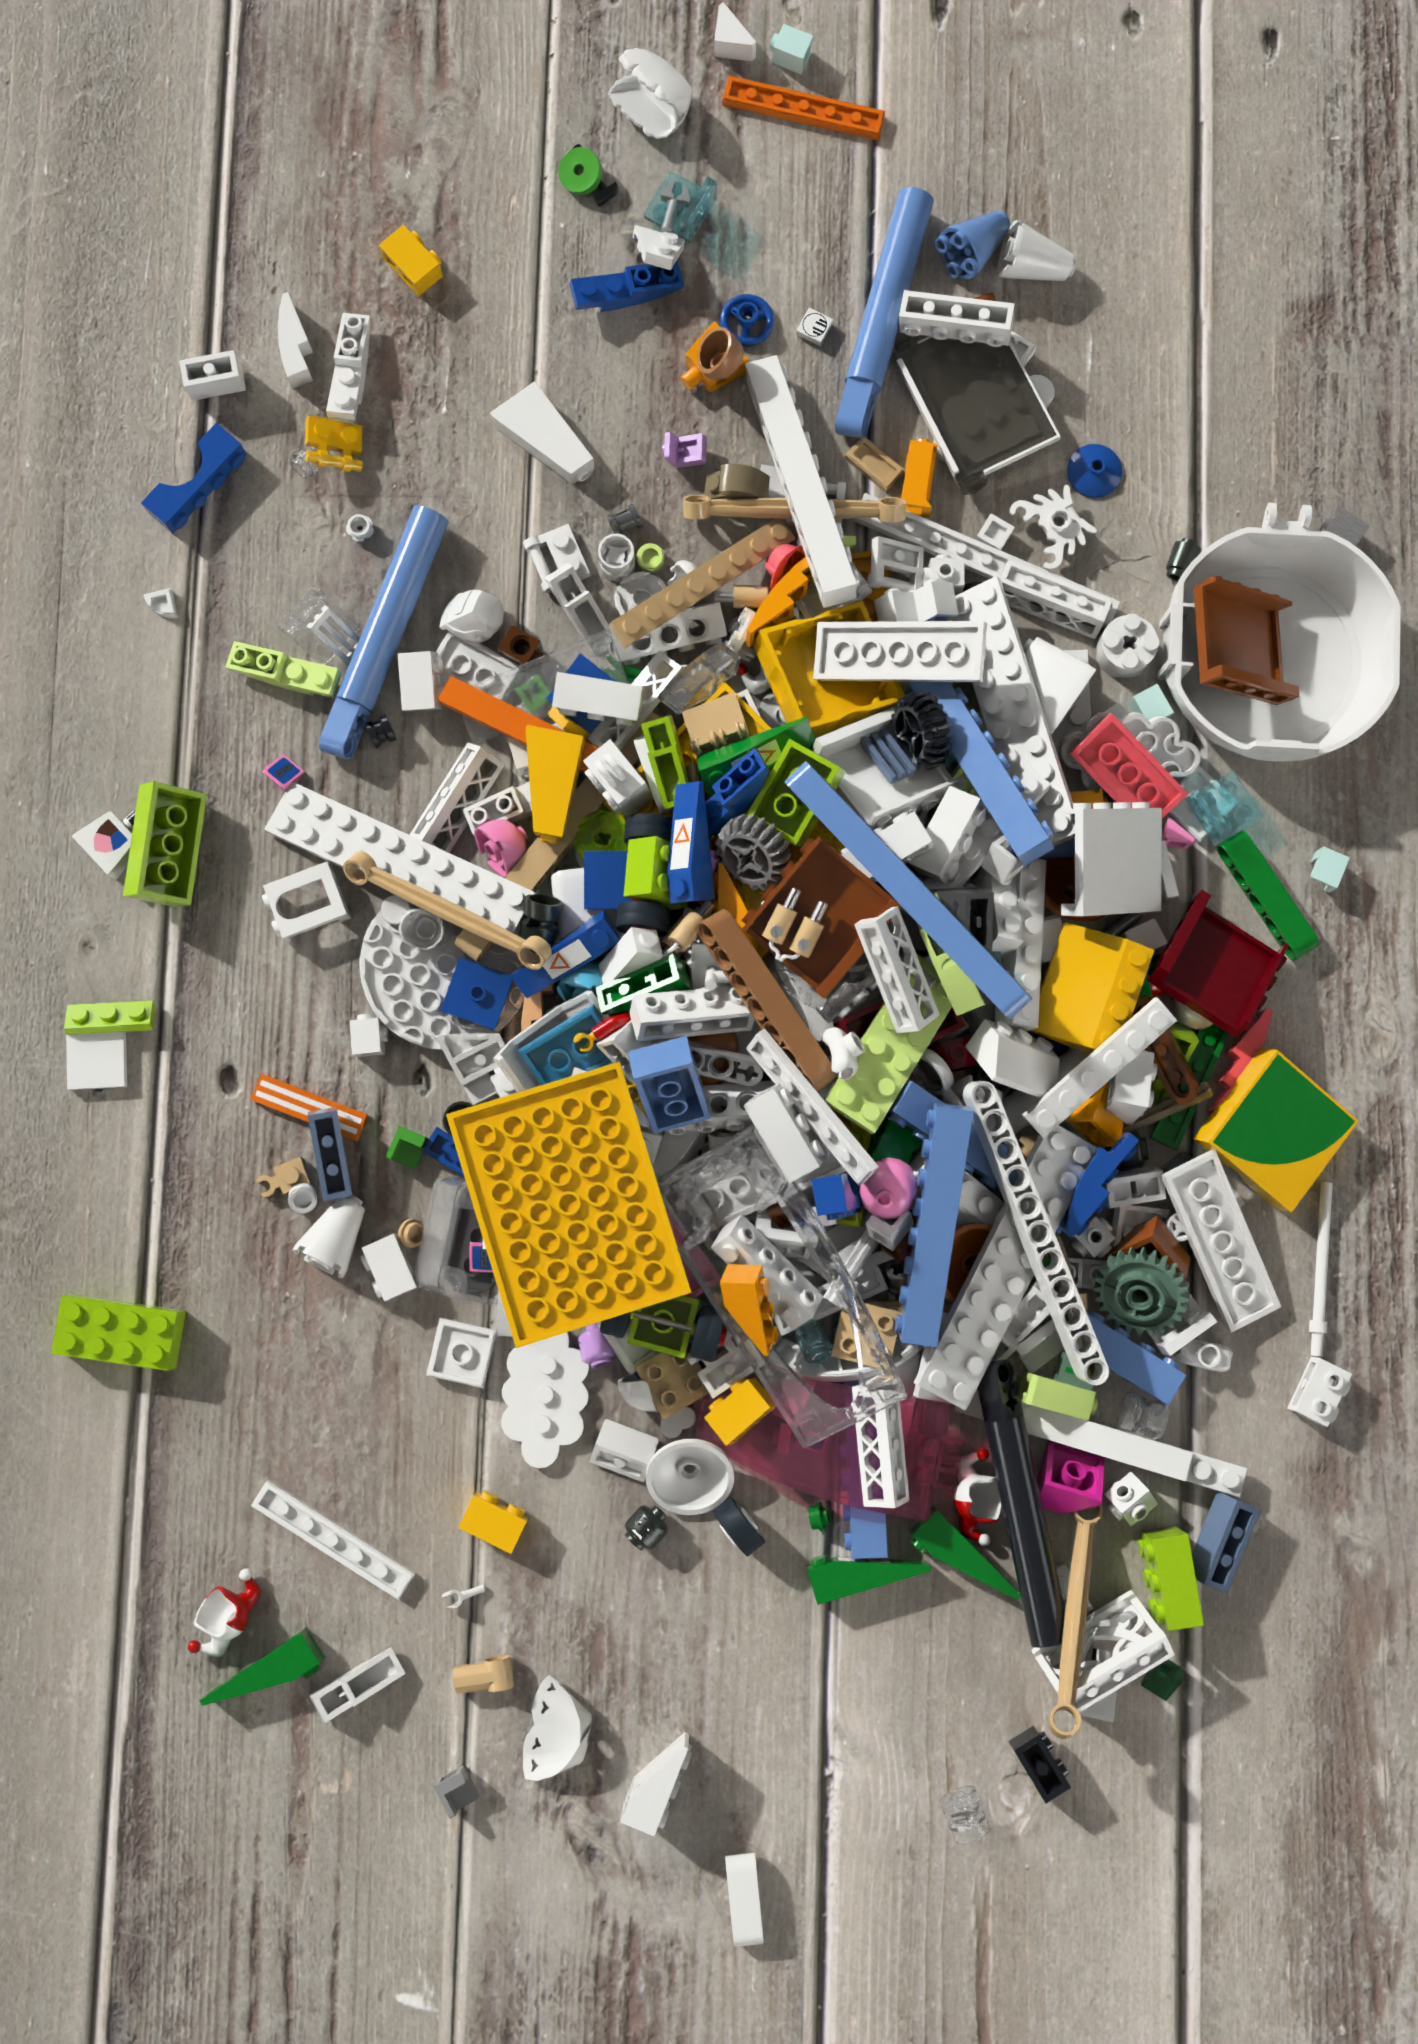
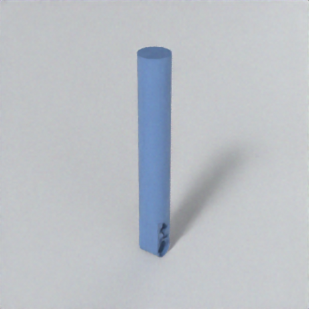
M905 187L898 192L845 378L846 385L835 422V432L837 435L865 438L877 395L880 393L899 328V313L904 290L909 291L934 203L933 197L923 189Z
M414 506L321 733L319 748L322 752L350 759L356 751L365 728V722L368 721L449 523L443 515L430 508Z

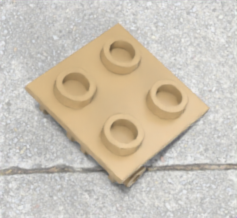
M736 692L682 712L691 739L690 747L692 752L695 753L697 761V755L750 737Z
M844 1298L831 1356L889 1371L897 1337L895 1320L897 1314L902 1315V1312Z
M689 1344L685 1356L690 1353L691 1348ZM661 1352L634 1367L640 1379L648 1382L652 1400L663 1420L709 1394L696 1374L702 1370L699 1362L691 1366L686 1357L680 1358Z

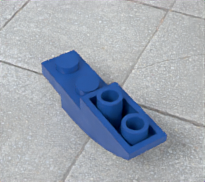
M677 260L671 270L650 264L627 266L623 273L571 279L569 286L576 310L599 307L600 312H606L643 304L682 289L684 283Z
M756 748L712 786L715 794L705 802L709 838L714 834L719 836L720 830L731 819L746 813L761 791L769 773V768Z
M1124 1132L1108 1152L1102 1147L1097 1146L1094 1157L1085 1171L1081 1172L1080 1180L1073 1190L1069 1206L1065 1212L1063 1232L1072 1238L1075 1234L1080 1236L1090 1224L1087 1221L1094 1212L1098 1214L1107 1205L1109 1200L1106 1197L1110 1192L1101 1185L1103 1182L1108 1184L1112 1181L1119 1171L1116 1167L1123 1159L1128 1161L1138 1149L1135 1145L1139 1140L1130 1132Z

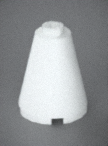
M1016 220L1011 224L1007 233L1012 235L1007 242L1003 241L998 257L997 271L1000 272L998 277L1065 281L1068 277L1073 276L1077 264L1073 253L1021 221Z
M353 1195L338 1198L295 1244L292 1251L296 1255H298L299 1251L306 1254L303 1260L331 1275H333L335 1270L339 1271L338 1277L344 1278L365 1209L361 1206L363 1201Z

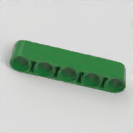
M1241 830L1217 845L1216 848L1220 858L1279 946L1282 947L1285 943L1289 945L1285 952L1286 956L1295 961L1319 945L1316 934L1250 836Z

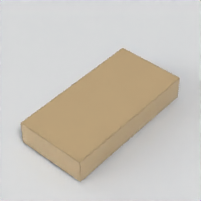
M866 437L860 438L844 457L845 460L885 493L904 474V469Z

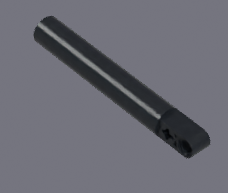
M1008 1360L990 1361L977 1389L1030 1643L1032 1647L1036 1648L1057 1646L1062 1644L1065 1607L1015 1372Z

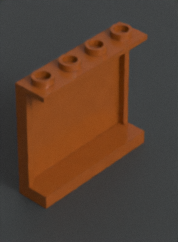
M1221 576L1208 577L1205 579V582L1194 586L1200 684L1274 705L1298 698L1299 686L1285 683L1283 679L1278 611L1292 606V601L1280 598L1276 594L1271 595L1262 592L1258 588L1243 586L1240 582L1225 580Z
M818 836L815 841L809 838L799 850L803 854L796 864L790 861L779 874L784 878L777 887L771 884L760 898L765 902L760 908L756 910L752 907L741 921L746 925L741 930L744 933L747 932L776 956V953L769 947L770 940L763 937L762 934L777 903L784 905L791 888H796V891L799 889L801 893L793 910L798 912L783 944L773 943L780 951L781 956L784 954L795 955L796 953L790 950L789 947L804 916L811 918L818 902L823 901V904L826 902L828 907L820 921L825 927L810 957L806 958L800 955L797 959L786 958L783 960L786 966L811 985L815 992L825 999L864 953V948L854 924L861 919L878 917L891 907L898 906L900 910L902 906Z

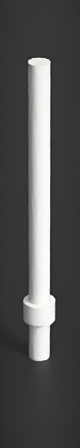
M1321 1182L1313 1320L1309 1322V1332H1312L1311 1355L1322 1357L1324 1333H1327L1328 1322H1325L1333 1186V1183Z

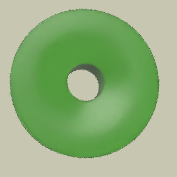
M576 147L569 150L563 156L559 164L558 174L560 182L569 192L582 196L593 192L598 187L602 179L603 168L600 159L591 150L584 147ZM580 168H584L583 173L581 175H577L578 170Z

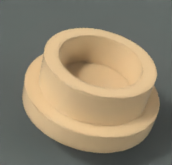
M408 1219L399 1228V1241L408 1248L419 1246L426 1238V1229L419 1220Z

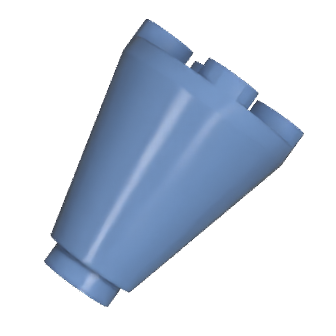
M989 212L953 224L944 229L940 236L936 238L935 247L940 252L941 258L946 265V272L951 278L971 279L980 273L1007 235L1010 220L1004 212Z

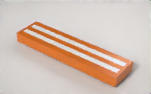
M262 1073L250 1099L308 1123V1112L337 1107L342 1136L357 1142L369 1116Z

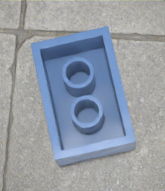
M687 1036L628 1051L633 1080L653 1134L711 1119L705 1090Z

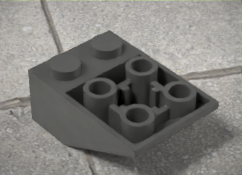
M981 887L929 889L933 894H938L940 901L987 951H992L994 892ZM901 907L900 913L914 949L927 951L916 921Z

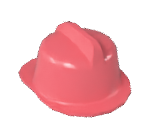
M789 544L779 545L766 559L765 568L772 577L770 591L798 562L806 557L802 545L797 547Z

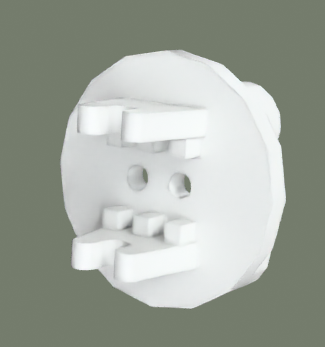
M745 607L739 618L734 617L727 629L731 634L728 640L723 641L718 650V655L723 657V659L730 661L737 656L750 662L752 658H755L756 651L745 644L747 628L756 614L754 610Z

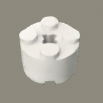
M1134 613L1120 616L1111 621L1097 642L1096 658L1101 669L1106 674L1115 678L1122 677L1128 679L1141 674L1156 655L1160 643L1155 629L1147 620Z

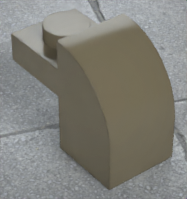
M724 464L721 465V471L706 474L704 495L711 499L768 498L770 476L751 466Z

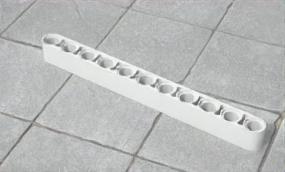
M970 1082L963 1090L964 1102L966 1107H970L974 1111L972 1122L1074 1374L1086 1383L1096 1386L1101 1385L1109 1376L1108 1364L998 1092L990 1082ZM978 1087L983 1088L985 1092V1097L980 1103L975 1098V1091ZM992 1114L996 1119V1125L992 1130H989L986 1120ZM1004 1142L1007 1146V1153L1001 1158L998 1155L997 1149L999 1144ZM1016 1170L1018 1180L1014 1185H1011L1009 1174L1011 1171ZM1026 1197L1029 1201V1208L1023 1213L1020 1209V1202ZM1038 1225L1040 1235L1036 1240H1033L1031 1230L1034 1226ZM1046 1253H1049L1051 1255V1263L1049 1266L1044 1267L1042 1259ZM1060 1280L1062 1282V1290L1059 1294L1055 1295L1053 1288L1055 1283ZM1072 1308L1073 1318L1066 1322L1065 1312ZM1083 1335L1084 1345L1082 1348L1077 1349L1076 1340ZM1094 1363L1095 1372L1092 1376L1088 1377L1087 1368L1090 1364Z

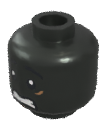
M641 1505L625 1523L626 1538L641 1551L644 1548L653 1549L668 1532V1526L665 1523L666 1514L656 1505L652 1508Z

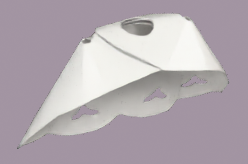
M550 1675L542 1681L534 1697L532 1705L534 1725L524 1741L523 1771L527 1780L539 1781L581 1764L588 1747L587 1739L592 1726V1714ZM551 1683H553L556 1690L548 1691V1688H551ZM543 1701H545L546 1705L549 1707V1709H547L544 1712V1714L541 1713L542 1709L544 1708ZM538 1738L541 1746L533 1750L532 1748L536 1744L535 1739ZM532 1759L539 1765L534 1772H531L533 1768Z

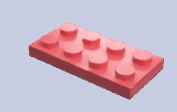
M1111 712L1068 752L1116 803L1131 802L1132 808V802H1150V808H1162L1163 818L1188 795L1185 789Z

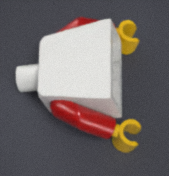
M622 1013L609 1017L591 1029L592 1032L588 1035L586 1033L576 1034L573 1039L575 1043L579 1042L582 1038H587V1044L580 1048V1051H590L593 1047V1041L597 1039L599 1042L596 1046L612 1063L620 1061L623 1074L630 1081L626 1082L628 1090L633 1089V1092L630 1094L633 1102L638 1101L640 1096L633 1080L628 1051L650 1046L653 1040L637 1041L630 1014Z

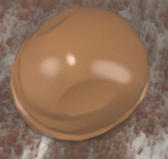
M718 327L709 331L702 339L698 351L697 363L701 373L709 379L718 380L732 376L743 361L744 352L742 344L736 335L724 327Z

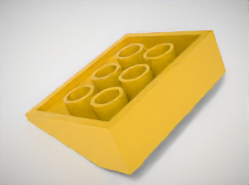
M1065 922L1040 989L1038 1028L1030 1031L1090 1055L1131 1019L1154 950L1129 939Z

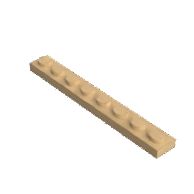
M775 518L619 616L608 626L622 647L626 649L767 559L779 545L790 544L796 538L783 519Z

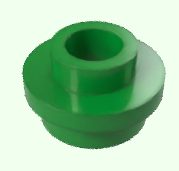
M816 1502L815 1506H809L810 1525L812 1530L819 1529L820 1532H825L827 1525L831 1524L829 1508L824 1507L822 1502Z

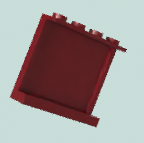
M1201 890L1186 908L1147 981L1236 1038L1244 1029L1249 1031L1255 1024L1258 1017L1254 1014L1265 1004L1268 997L1264 994L1275 984L1277 977L1274 974L1285 964L1287 958L1284 954L1289 945L1285 943L1276 952L1207 908L1206 905L1211 895Z

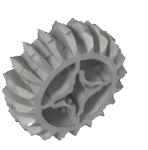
M744 813L731 819L720 830L719 837L715 842L718 846L716 854L721 856L719 863H723L727 871L734 876L733 881L740 880L743 887L750 885L753 891L757 888L764 891L771 884L776 886L784 879L779 874L792 861L790 858L793 852L787 848L790 841L783 840V832H778L774 828L775 823L769 825L765 817L758 820L755 814L747 816Z

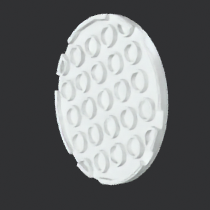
M408 902L410 910L414 908H419L418 906ZM380 910L371 921L364 936L359 966L362 987L369 1005L388 1029L412 1044L424 1048L442 1050L436 1039V1036L439 1034L498 1033L514 1018L524 1002V994L514 981H512L495 1031L444 1014L440 1010L459 957L510 975L523 966L516 952L494 944L479 962H476L454 945L456 938L463 928L444 919L443 922L446 929L443 940L433 949L425 951L416 950L402 941L399 925L387 923L383 919Z

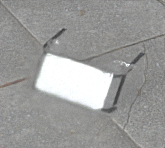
M442 1176L435 1181L432 1187L414 1273L415 1282L419 1288L425 1291L467 1301L497 1305L498 1298L466 1292L468 1278L465 1272L459 1268L447 1266L459 1208L474 1210L465 1179Z

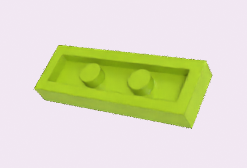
M153 1000L67 1005L64 1030L67 1035L153 1030L156 1006Z

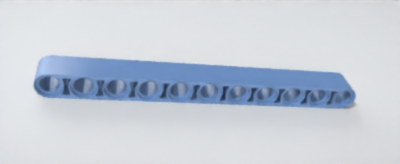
M807 761L784 781L1008 1019L1014 1017L1032 1000V997Z

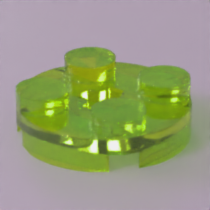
M598 810L586 815L580 821L574 839L575 848L580 857L584 860V851H628V845L624 842V818L616 813L606 812V810ZM600 833H604L605 836L611 835L606 846L603 844L597 845L596 843L600 840L598 836Z

